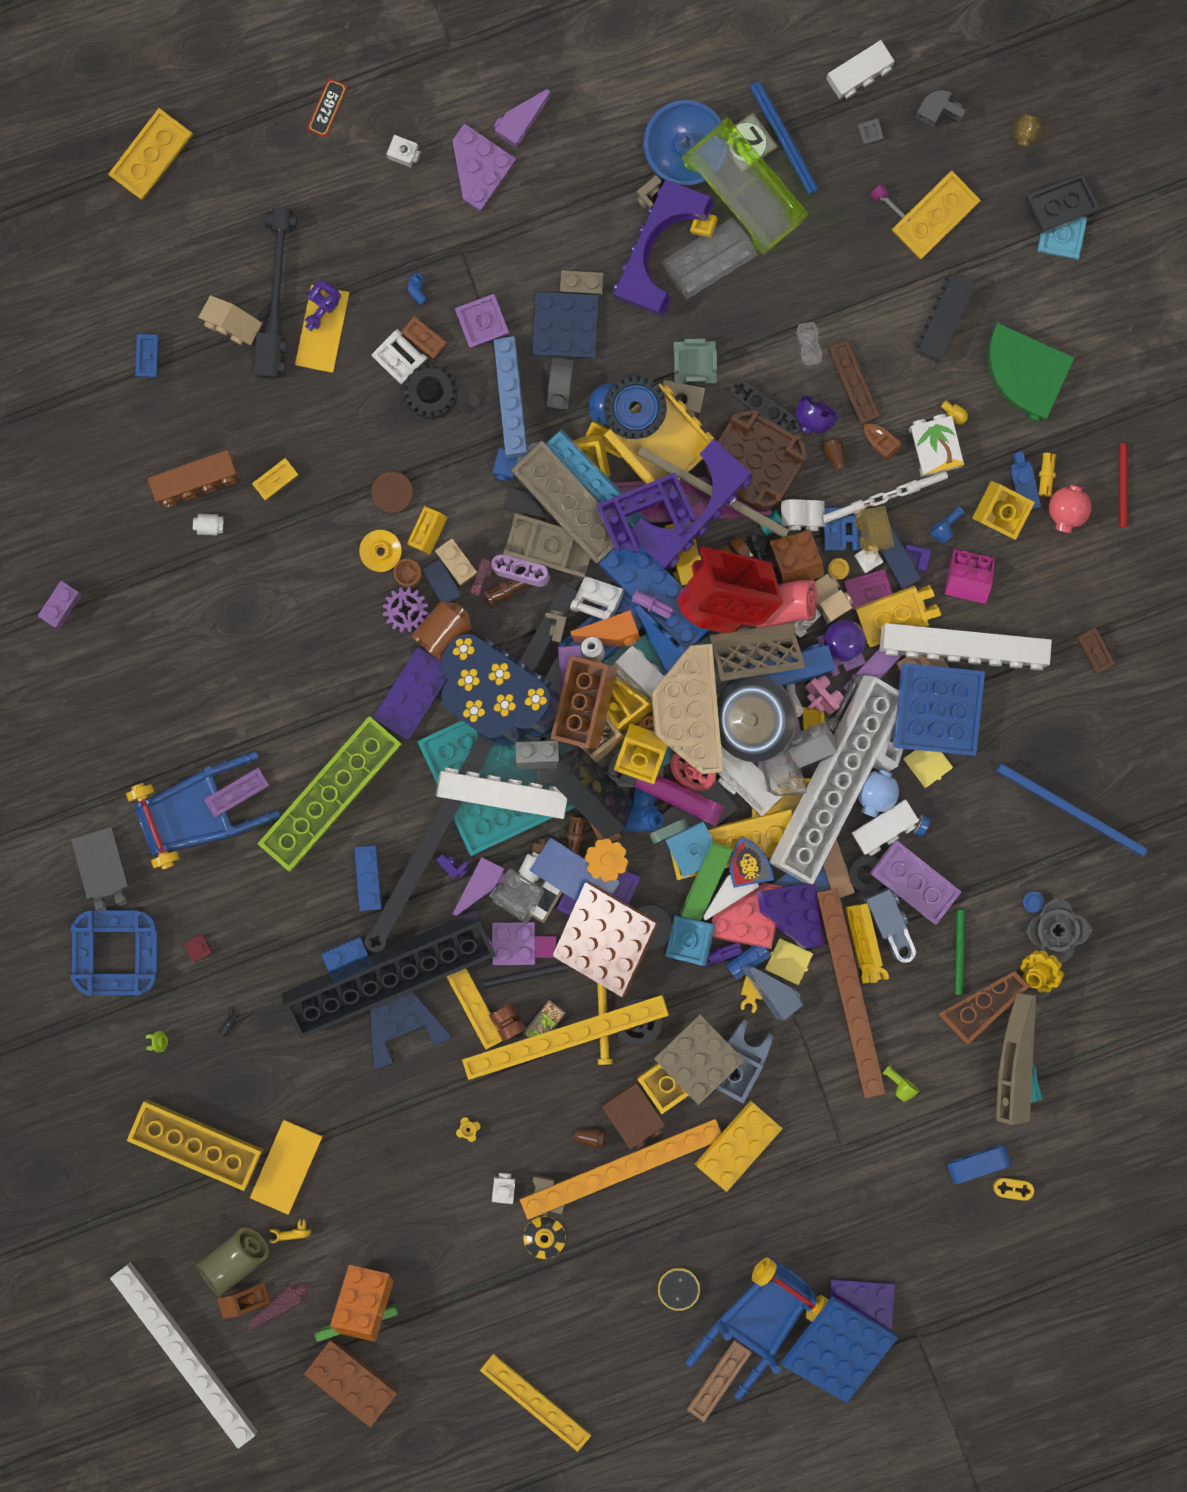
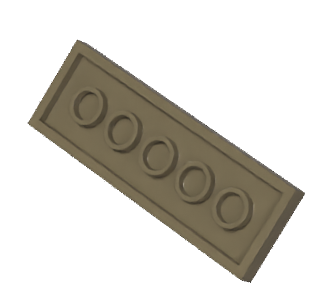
M540 441L510 469L595 563H598L614 547L598 513L596 504L599 503L543 441Z

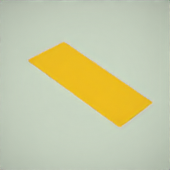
M322 289L320 291L324 298L330 296L325 290ZM338 290L341 298L335 310L331 314L325 312L321 318L320 328L318 330L314 328L312 332L305 327L307 324L305 319L309 315L314 314L319 306L308 299L295 365L333 372L349 292Z

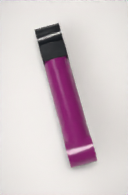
M610 751L602 767L605 773L716 826L725 808L724 806L658 774L655 783L651 784L617 772L614 768L619 755Z

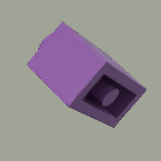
M60 581L38 614V617L53 627L60 629L82 596V593L65 582Z

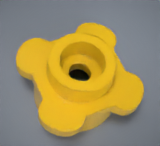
M466 1117L462 1118L460 1121L461 1126L456 1131L457 1136L466 1138L469 1142L475 1141V1135L477 1130L480 1129V1124L478 1122H471Z

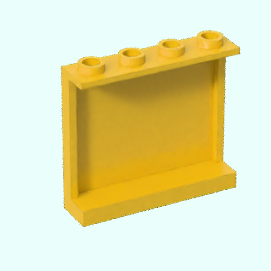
M661 383L658 386L664 393L667 413L662 425L655 433L642 439H628L618 435L610 428L602 435L645 484L668 476L670 473L638 456L637 453L641 446L688 472L703 459L699 454L715 439L709 432L704 433L702 431L700 421L695 416L691 418L686 413L688 408L680 400L677 402L672 397L673 391L666 384L662 386ZM637 403L630 411L634 414L639 413L641 409L640 404Z

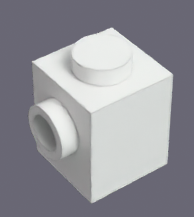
M394 135L387 152V158L411 168L413 162L417 163L421 151H418L417 143Z

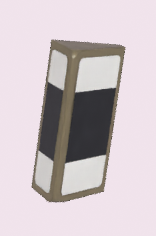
M544 881L526 913L544 923L562 891Z

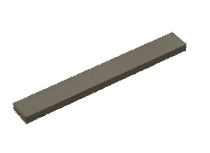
M641 446L637 453L638 456L670 474L676 473L677 478L712 496L713 487ZM737 500L731 505L726 504V506L781 537H785L789 531Z

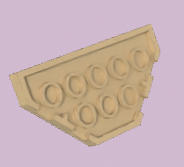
M712 644L689 646L651 692L655 736L665 744H668V747L699 773L723 772Z

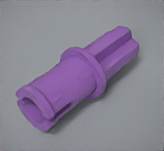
M639 589L632 598V602L647 608L648 612L653 611L667 619L674 612L672 606L658 600V597H652Z

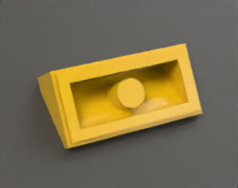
M424 506L407 545L424 553L431 554L447 520V516Z

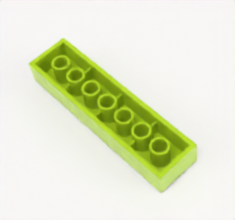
M369 716L258 842V845L285 869L292 872L403 744Z

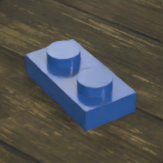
M137 334L136 377L157 378L158 335Z

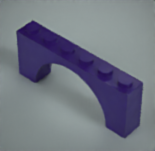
M665 180L664 184L659 187L654 206L649 209L647 222L640 229V237L632 246V255L623 266V275L615 284L614 295L618 300L664 317L672 298L667 292L659 289L651 279L648 268L650 250L657 237L666 228L684 220L707 222L715 204L710 196Z
M715 439L699 454L707 463L713 482L712 496L702 515L694 522L686 525L683 528L685 532L681 536H679L676 528L665 529L656 527L643 518L631 529L635 541L666 569L669 566L673 568L679 562V555L683 551L688 552L695 544L693 540L698 535L700 537L704 535L709 529L707 525L712 519L716 521L723 514V507L726 504L731 505L738 497L736 493L741 488L746 489L752 482L751 477L753 474Z

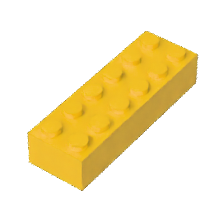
M150 1100L143 1101L127 1139L130 1143L243 1191L247 1188L263 1151L260 1147Z

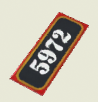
M328 78L307 130L323 137L327 136L348 87L347 85Z

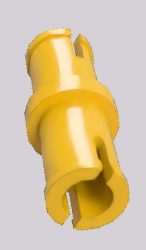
M1043 453L1042 469L1039 472V477H1041L1039 496L1052 497L1053 479L1056 478V473H1054L1056 454Z

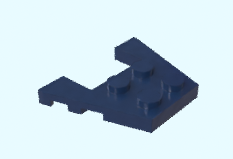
M413 991L370 1009L375 1070L393 1063L385 1043L390 1039L424 1025L428 1030L433 1045L452 1038L449 1032L446 1031Z

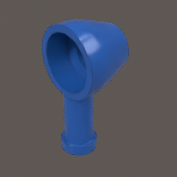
M959 506L955 508L954 512L946 519L937 523L929 531L930 534L942 543L949 540L953 536L950 525L965 514Z

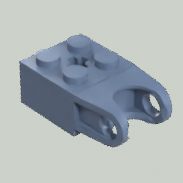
M885 889L864 898L865 904L868 903L871 918L880 938L886 940L893 957L903 963L912 961L916 950L905 925L908 923L904 911H899L897 904L900 902L896 893L891 892L890 889ZM906 946L908 954L902 958L899 955V950L901 947Z
M745 1019L741 1021L727 1040V1043L744 1059V1062L736 1068L738 1069L739 1076L738 1078L734 1076V1079H731V1075H729L716 1088L741 1103L745 1102L763 1068L774 1036L769 1033L757 1046L746 1044L744 1033L748 1022Z

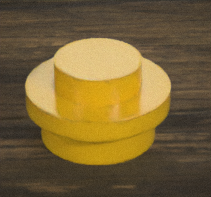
M841 558L832 560L828 566L829 575L831 577L834 576L838 580L845 578L849 572L848 563Z

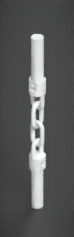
M943 471L918 481L908 482L897 487L896 490L876 494L865 501L853 502L847 507L823 515V520L827 523L852 513L856 514L865 511V508L871 505L883 504L888 499L920 491L921 488L948 479L947 472ZM906 487L907 492L902 493L901 489ZM883 496L882 501L875 503V498Z

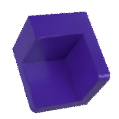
M905 545L904 549L916 571L926 572L931 550Z

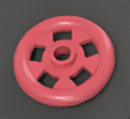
M676 752L673 753L670 759V768L675 779L683 787L701 792L713 786L716 780V773H708V777H704L688 762L683 763L680 760L681 757ZM680 769H683L686 776L681 773ZM692 779H698L699 783H694Z

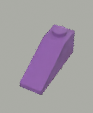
M546 89L506 112L504 117L500 116L494 125L496 128L495 135L517 148L551 97V91Z
M481 857L453 914L457 916L494 889L497 884L501 886L506 876L503 873L504 868Z

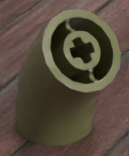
M247 1227L240 1228L227 1241L198 1262L196 1267L208 1286L220 1297L267 1259L269 1253L268 1246L264 1238L255 1230Z

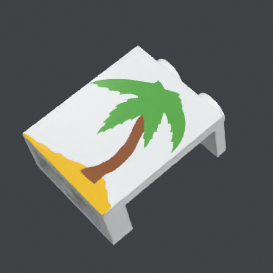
M941 414L933 417V421L926 422L925 419L914 421L913 426H910L909 432H912L921 466L919 469L921 477L961 468L964 465L952 416L946 417V414Z

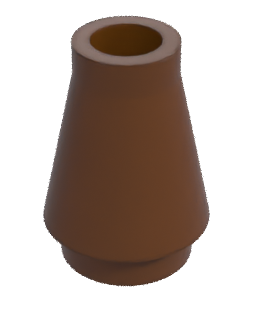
M839 437L823 442L824 448L822 449L833 465L834 470L845 467L843 442H840Z
M601 1128L575 1130L574 1141L595 1149L604 1148L606 1131H601Z

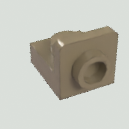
M656 175L637 191L638 198L636 200L643 209L647 207L649 210L654 206L648 196L654 197L661 186L662 181Z
M551 610V613L546 612L545 618L557 622L551 625L549 636H552V642L561 644L567 618L563 617L562 612Z

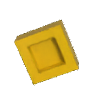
M710 214L707 222L694 220L690 229L691 233L712 238L718 220L717 216Z

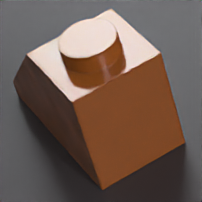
M264 1283L237 1290L217 1298L223 1319L243 1315L270 1303Z

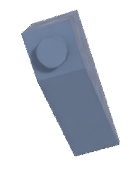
M746 965L742 967L776 1019L785 1020L803 1006L799 1000L801 996L794 988L781 983L754 967Z

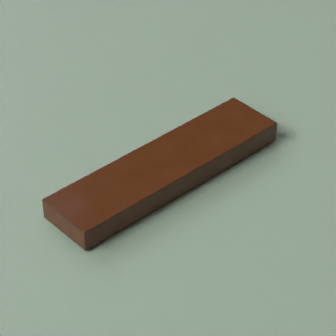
M848 339L828 347V351L860 425L879 418L880 414Z

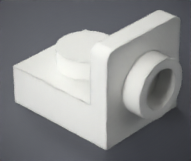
M499 1173V1176H494L492 1202L513 1204L516 1178L511 1177L512 1174Z

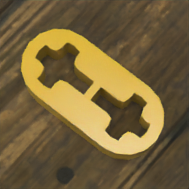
M1000 1177L993 1184L994 1192L1003 1198L1024 1201L1031 1199L1034 1194L1033 1186L1025 1180ZM1002 1182H1005V1185L1012 1187V1190H1004V1193H1001V1190L997 1187L1002 1185ZM1023 1185H1026L1029 1193H1025L1022 1196V1193L1015 1191V1188H1023Z

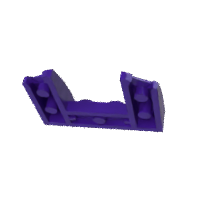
M676 473L596 504L598 513L616 552H620V549H633V553L640 552L625 517L664 502L679 536L683 535L685 532L683 528L690 520L693 522L696 520Z

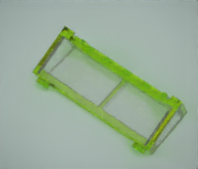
M728 117L681 157L684 160L683 164L689 171H698L752 235L751 244L753 248L763 255L799 226L808 215L806 210Z

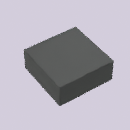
M878 118L857 125L863 146L884 139Z

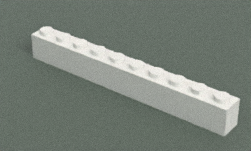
M631 646L614 663V666H618L617 675L652 700L651 692L664 676L655 664L650 663L645 658L641 650ZM721 745L723 772L717 773L763 816L784 795L780 786L772 782L760 767H756L752 762L734 757Z
M130 1262L110 1278L239 1449L256 1435L257 1429L133 1264Z

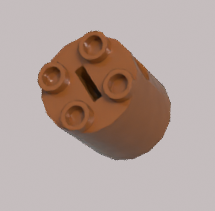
M440 601L413 632L411 637L441 662L442 654L450 642L460 635L468 634L473 629L469 613L457 603Z

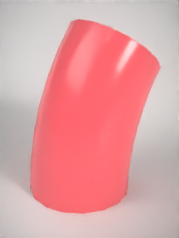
M798 580L779 584L778 587L783 604L766 622L756 627L762 628L802 620H812L817 608V587L815 581Z

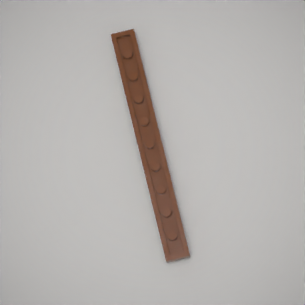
M838 888L816 892L864 1098L885 1094V1089Z

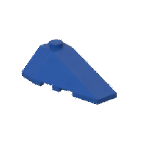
M635 604L633 609L661 666L666 670L664 672V675H666L686 650L682 646L675 644L672 636L665 630L658 627L659 624L639 605Z

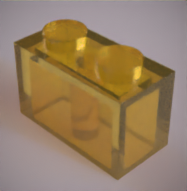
M885 506L861 510L856 514L855 525L857 529H860L861 533L860 546L862 550H865L866 555L888 551L894 547Z

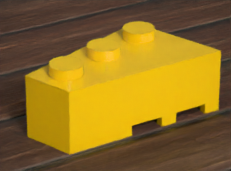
M616 674L607 716L617 730L627 731L630 723L635 725L653 710L652 700Z

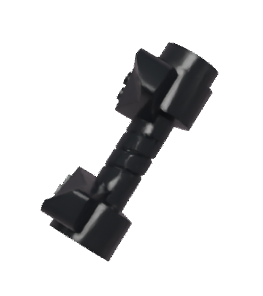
M760 534L747 537V546L751 553H754L756 559L764 561L762 552L771 546L770 541H773V538L762 539ZM773 567L775 576H778L777 568Z

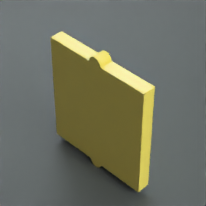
M914 750L903 758L924 788L936 780H941V776L953 768L942 752Z
M779 938L774 951L770 952L771 957L765 970L799 985L804 972L808 971L807 966L813 953Z

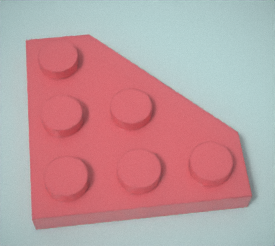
M762 883L758 888L713 915L711 924L715 925L712 938L771 949L776 926L773 921L760 913L757 892L782 888L783 886Z

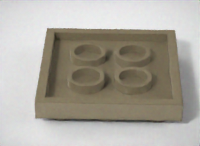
M700 1014L654 1058L698 1105L744 1062V1059Z

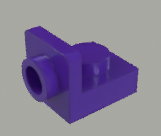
M442 854L436 859L453 879L456 876L460 879L469 871L466 868L469 865L467 862H464L456 869L454 866L457 863L449 855L445 857Z

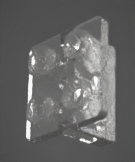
M509 869L502 883L492 890L489 897L493 899L495 904L524 923H528L544 890L514 870Z

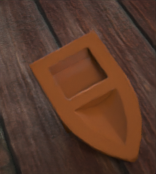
M871 423L864 424V432L872 448L885 460H888L902 447L901 443L883 427Z

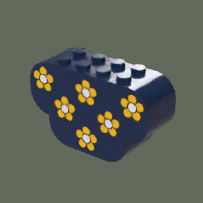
M463 634L450 642L443 652L440 662L442 673L448 679L442 690V702L449 712L501 746L515 745L526 734L539 737L552 731L560 700V695L550 688L552 683L487 638L483 642L474 635Z

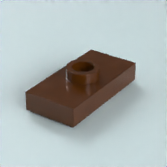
M1096 627L1076 637L1095 674L1115 665Z

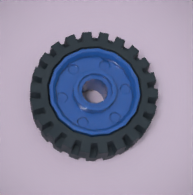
M629 376L617 381L609 389L604 400V415L608 425L618 435L628 439H642L652 435L660 428L667 413V403L663 391L652 380L641 376ZM632 402L640 404L641 409L639 413L634 414L630 411L629 407Z

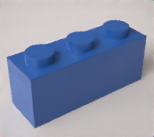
M377 846L355 847L360 911L383 909Z

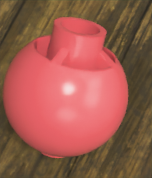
M1070 484V487H1063L1052 496L1049 503V512L1051 518L1057 523L1055 529L1072 533L1073 527L1081 526L1089 518L1092 508L1089 496L1082 491V487Z

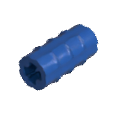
M751 946V948L742 952L740 956L734 958L726 966L735 979L739 980L746 975L742 967L746 965L755 968L771 957L766 948Z

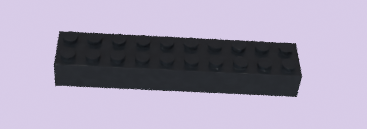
M475 910L282 993L283 1005L300 1038H304L496 956L494 946L478 911Z

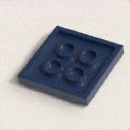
M536 292L533 356L595 359L599 295Z

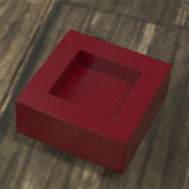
M204 934L184 943L192 962L212 954Z

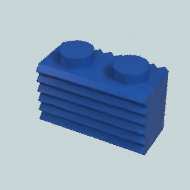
M358 937L350 940V942H346V944L343 943L338 947H334V949L323 952L322 958L330 973L370 954L363 938Z

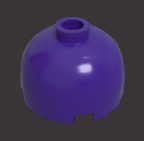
M803 395L796 407L797 421L801 424L800 428L808 434L812 432L819 434L830 430L839 418V416H836L837 413L821 401L812 402L814 397Z
M839 620L828 627L825 632L824 646H829L832 658L837 661L848 662L862 654L866 646V636L858 623L851 620Z

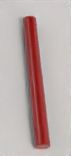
M1119 443L1120 528L1128 527L1127 443Z

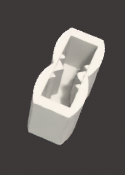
M795 499L781 501L782 526L788 527L789 531H799L802 527L814 532L818 531V527L825 526L822 517L825 515L824 501Z

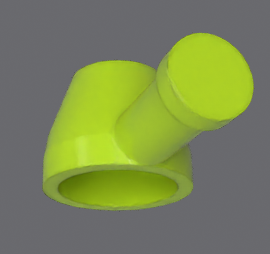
M890 1065L883 1072L884 1075H887L898 1084L895 1094L902 1101L907 1102L919 1093L918 1088L913 1083L902 1078Z

